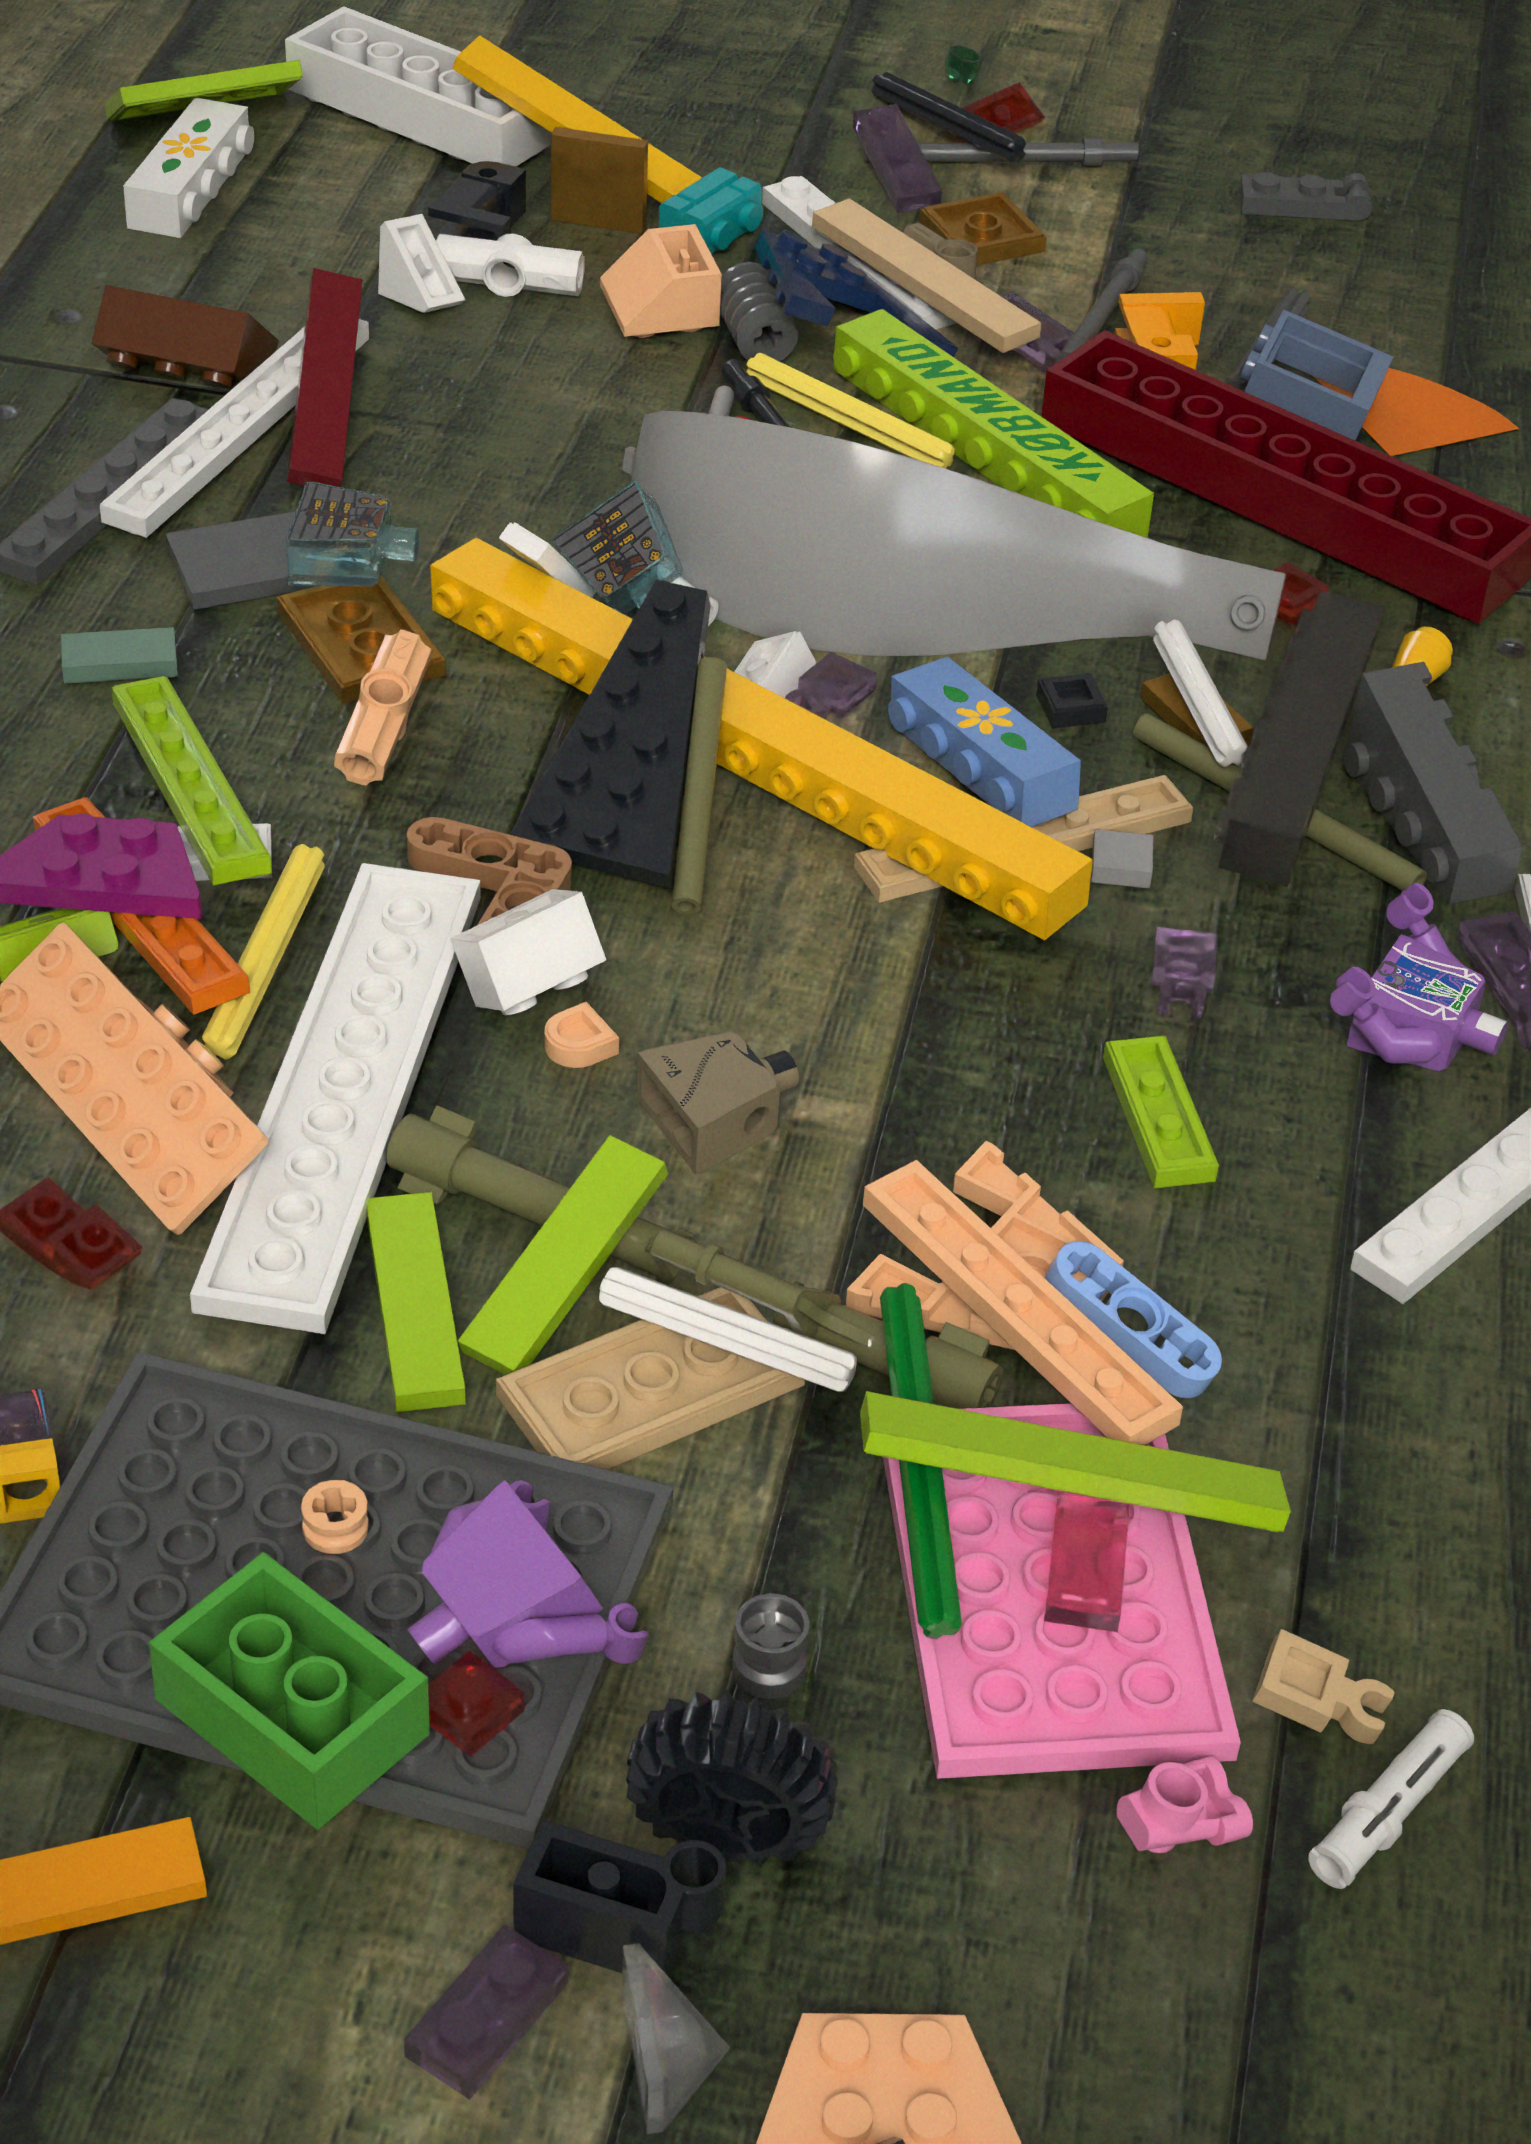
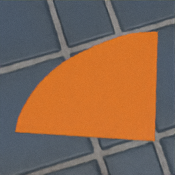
M1388 368L1362 425V428L1389 456L1520 429L1496 410L1471 397L1425 378ZM1313 376L1324 387L1350 398L1354 395L1352 392Z

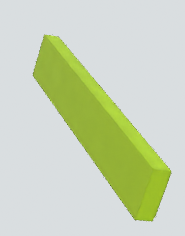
M167 676L111 687L115 709L212 885L271 874V856Z
M866 1391L860 1410L863 1450L866 1454L1274 1532H1284L1291 1513L1280 1471L868 1391Z

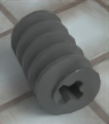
M754 262L738 263L722 275L720 313L743 357L749 360L754 358L757 353H763L778 361H782L794 350L798 341V329L794 325L792 315L783 312L782 308L785 302L777 299L775 294L777 287L767 277L769 271L761 264Z

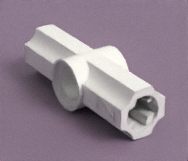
M439 234L436 240L456 281L486 285L493 293L503 297L514 296L522 289L579 296L582 290L585 272V256H583L582 251L534 246L529 240L517 234H505L499 237L497 241ZM503 262L510 263L515 268L508 267Z

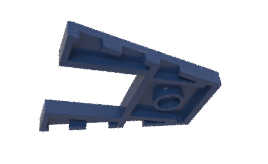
M764 230L761 231L754 248L762 266L770 269L767 276L769 281L776 285L778 283L775 294L778 300L785 302L782 308L785 314L827 327L836 308L826 298L871 313L883 309L951 356H955L958 350L955 344L869 278L864 271L847 260L848 254L841 249L829 244H822L820 249L810 246L806 239L787 230H782L780 236Z

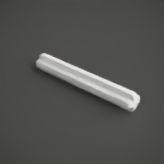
M1174 619L1169 623L1160 621L1155 626L1157 634L1154 636L1153 641L1217 763L1223 767H1227L1232 763L1239 766L1246 759L1244 752L1247 749V744L1186 630L1178 620Z
M619 1267L610 1268L601 1282L599 1301L606 1307L836 1392L846 1391L854 1378L857 1357L849 1351Z

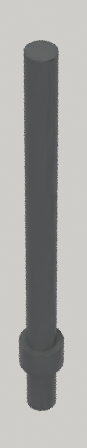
M1083 138L1082 143H1026L1023 149L1026 153L1022 160L1016 159L1013 162L1081 161L1082 166H1101L1102 161H1138L1139 146L1138 143H1103L1102 138ZM865 143L864 149L865 162H1008L971 143Z
M1134 249L1128 257L1121 259L1111 272L1110 283L1058 354L1056 363L1094 338L1119 304V294H1125L1138 285L1143 277V268L1148 261L1147 253L1144 250Z

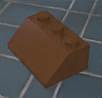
M105 285L91 344L107 355L106 362L121 368L136 370L137 364L141 363L154 366L153 371L169 378L183 379L185 373L202 376L201 381L205 384L223 389H231L232 382L240 383L276 351L279 340L249 313Z

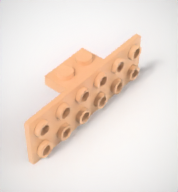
M60 923L0 984V1041L170 1231L180 1235L268 1145L269 1138L230 1098L234 1092L216 1074L224 1066L222 1062L197 1039L190 1045L183 1039L190 1031L187 1025L164 1004H161L155 1011L133 995L65 923Z

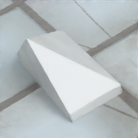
M423 214L385 221L380 226L378 294L426 313L461 305L465 298Z

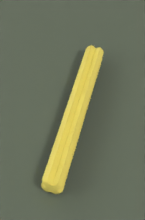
M757 353L746 364L748 374L758 377L768 390L904 456L945 469L950 467L954 461L955 448L952 444L770 356Z
M300 844L293 849L241 955L238 965L248 975L250 993L218 1005L202 1035L205 1042L204 1046L215 1056L218 1055L225 1060L232 1058L246 1034L325 867L322 861L324 853L317 846L309 848L305 844Z

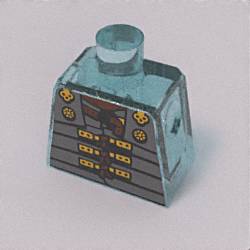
M637 480L551 539L554 546L611 608L622 614L628 613L635 607L639 610L656 579L671 583L679 578L683 572L659 505L655 498Z
M307 481L286 538L288 585L374 586L380 581L386 558L416 561L419 549V529L391 526L390 501L385 496Z

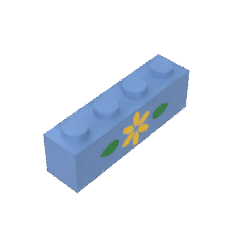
M948 656L891 676V701L888 704L891 725L990 806L1030 827L1078 810L1081 760Z

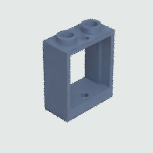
M1283 309L1274 327L1265 324L1254 350L1251 351L1245 363L1240 379L1248 382L1244 392L1356 440L1393 360V356ZM1275 360L1352 392L1354 395L1350 398L1273 365Z

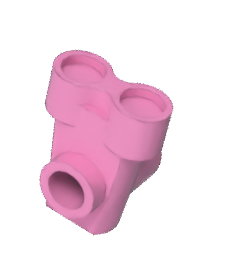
M1212 1756L1183 1764L1165 1762L1155 1766L1150 1772L1143 1788L1122 1796L1117 1804V1818L1138 1851L1148 1850L1154 1853H1166L1171 1851L1177 1844L1205 1839L1212 1845L1218 1846L1250 1836L1253 1829V1818L1249 1806L1244 1799L1230 1791L1222 1764Z

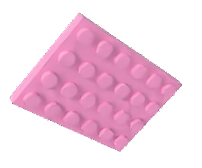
M1072 1403L961 1409L1107 1438ZM1165 1434L1146 1444L1147 1446L1169 1450ZM883 1457L937 1779L1157 1766L1165 1762L1183 1764L1209 1756L1215 1757L1219 1762L1237 1761L1241 1744L1185 1514L942 1468L962 1625L955 1635H943L938 1639H931L924 1635L923 1628L918 1623L899 1460Z

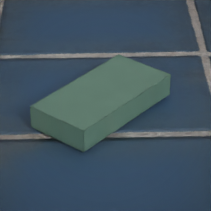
M174 627L61 634L64 683L178 676Z

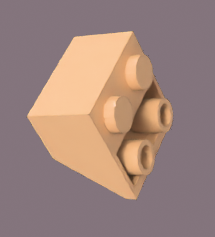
M696 224L648 229L600 277V287L624 337L635 336L645 338L655 333L679 330L696 332L702 328L720 325L722 274Z

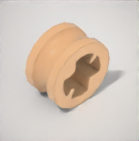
M328 1480L310 1488L303 1497L301 1505V1515L303 1517L302 1531L306 1542L313 1549L325 1554H341L352 1551L361 1545L368 1534L369 1527L367 1517L368 1501L364 1492L357 1485L345 1480ZM341 1512L343 1520L329 1522L327 1513Z

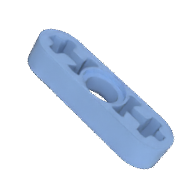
M1075 1241L1064 1245L1059 1250L1045 1275V1279L1167 1392L1181 1398H1193L1206 1390L1219 1372L1222 1364V1357L1218 1346L1206 1333L1099 1247L1088 1242ZM1080 1271L1087 1276V1278L1083 1279L1080 1282L1076 1280L1072 1275ZM1108 1291L1112 1295L1107 1303L1104 1304L1099 1299ZM1127 1307L1138 1311L1146 1319L1148 1330L1135 1331L1127 1327L1120 1320L1117 1309ZM1161 1334L1166 1340L1158 1348L1154 1343ZM1184 1356L1194 1363L1189 1369L1178 1362Z

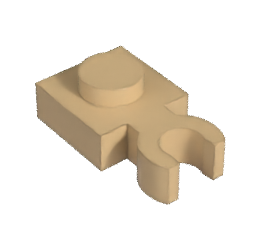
M1280 1629L1270 1646L1252 1702L1322 1733L1331 1718L1339 1721L1341 1728L1352 1739L1365 1744H1374L1384 1730L1385 1722L1367 1714L1362 1706L1369 1707L1373 1711L1383 1714L1392 1701L1395 1692L1386 1684L1374 1679H1362L1355 1682L1344 1677L1349 1659Z

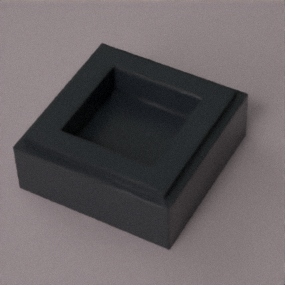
M1092 674L1038 679L1036 696L1052 729L1106 722L1108 706Z

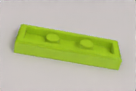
M1166 1036L1105 1042L1103 1059L1154 1189L1216 1182L1219 1164Z

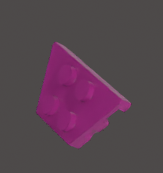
M60 814L0 855V903L194 919H201L203 915L200 892L177 823L154 822L145 818L128 820L93 817L89 814Z

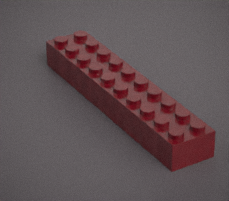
M1102 331L1046 370L1041 417L1072 438L1098 448L1110 457H1116L1135 465L1151 476L1161 477L1185 488L1190 494L1204 497L1224 506L1236 515L1248 517L1272 528L1279 535L1291 537L1311 546L1325 556L1335 557L1361 569L1366 575L1380 578L1398 586L1414 597L1426 599L1448 609L1462 619L1472 620L1480 624L1531 579V518L1111 332Z

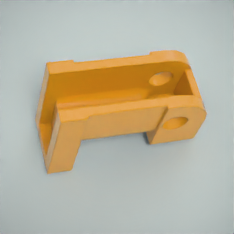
M1201 292L1119 294L1118 303L1127 328H1115V335L1196 370L1198 353L1195 345H1199L1205 306Z

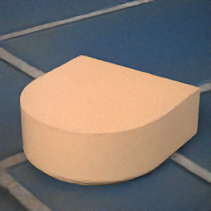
M584 1002L553 1015L547 1021L544 1031V1047L547 1056L555 1063L570 1068H582L618 1055L619 1037L587 1002Z

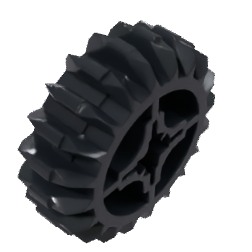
M726 1691L720 1700H711L699 1692L694 1693L689 1703L680 1699H669L664 1710L650 1711L646 1723L639 1730L637 1740L632 1741L627 1760L629 1770L626 1778L628 1784L626 1797L636 1804V1818L643 1822L653 1823L654 1836L658 1838H673L678 1843L688 1840L705 1841L715 1846L723 1854L724 1858L729 1859V1861L752 1860L760 1866L765 1864L771 1856L783 1861H794L798 1850L814 1849L817 1837L825 1834L827 1822L831 1821L833 1816L838 1778L836 1777L837 1763L829 1758V1743L819 1738H813L812 1724L807 1722L792 1723L789 1721L787 1708L771 1711L761 1707L758 1697L750 1703L735 1701L730 1693Z

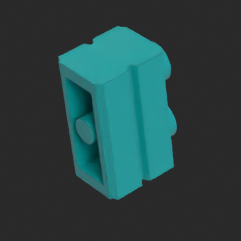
M719 167L680 191L677 195L667 199L659 206V228L696 224L711 255L719 250H725L731 242L748 231L756 230L763 218V207L761 205L762 188L760 183L743 176L738 179L736 173Z

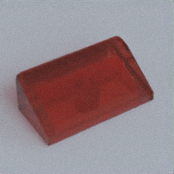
M1020 82L962 107L1015 134L1042 122L1045 118Z

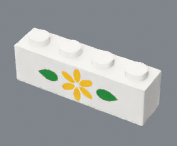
M194 98L123 185L127 229L181 238L192 223L198 221L205 206L211 199L217 196L219 188L229 176L234 174L236 166L253 148L254 129L252 126H249L248 107Z

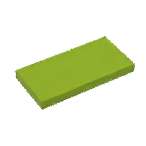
M300 60L120 87L104 103L107 120L115 121L185 110L194 98L230 103L268 97L286 92L301 80L303 73Z

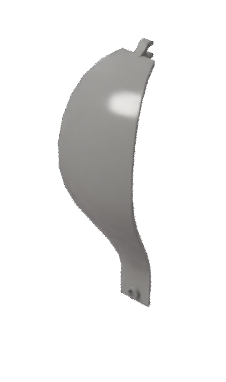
M687 411L649 413L644 415L637 448L627 447L624 452L622 471L631 475V485L636 484L663 551L662 557L657 561L677 573L695 588L706 590L708 597H712L718 602L719 608L715 620L757 636L770 638L800 631L809 649L876 657L933 656L1081 639L1154 637L1157 634L1155 626L1160 621L1169 623L1175 619L1181 622L1191 642L1194 644L1265 661L1269 654L1286 580L1285 573L1170 546L914 458L848 440L759 421Z

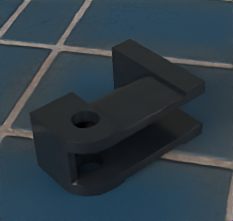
M492 161L477 162L466 167L461 176L446 192L428 207V216L448 221L434 236L435 240H437L439 234L497 241L499 237L511 234V227L526 212V169Z

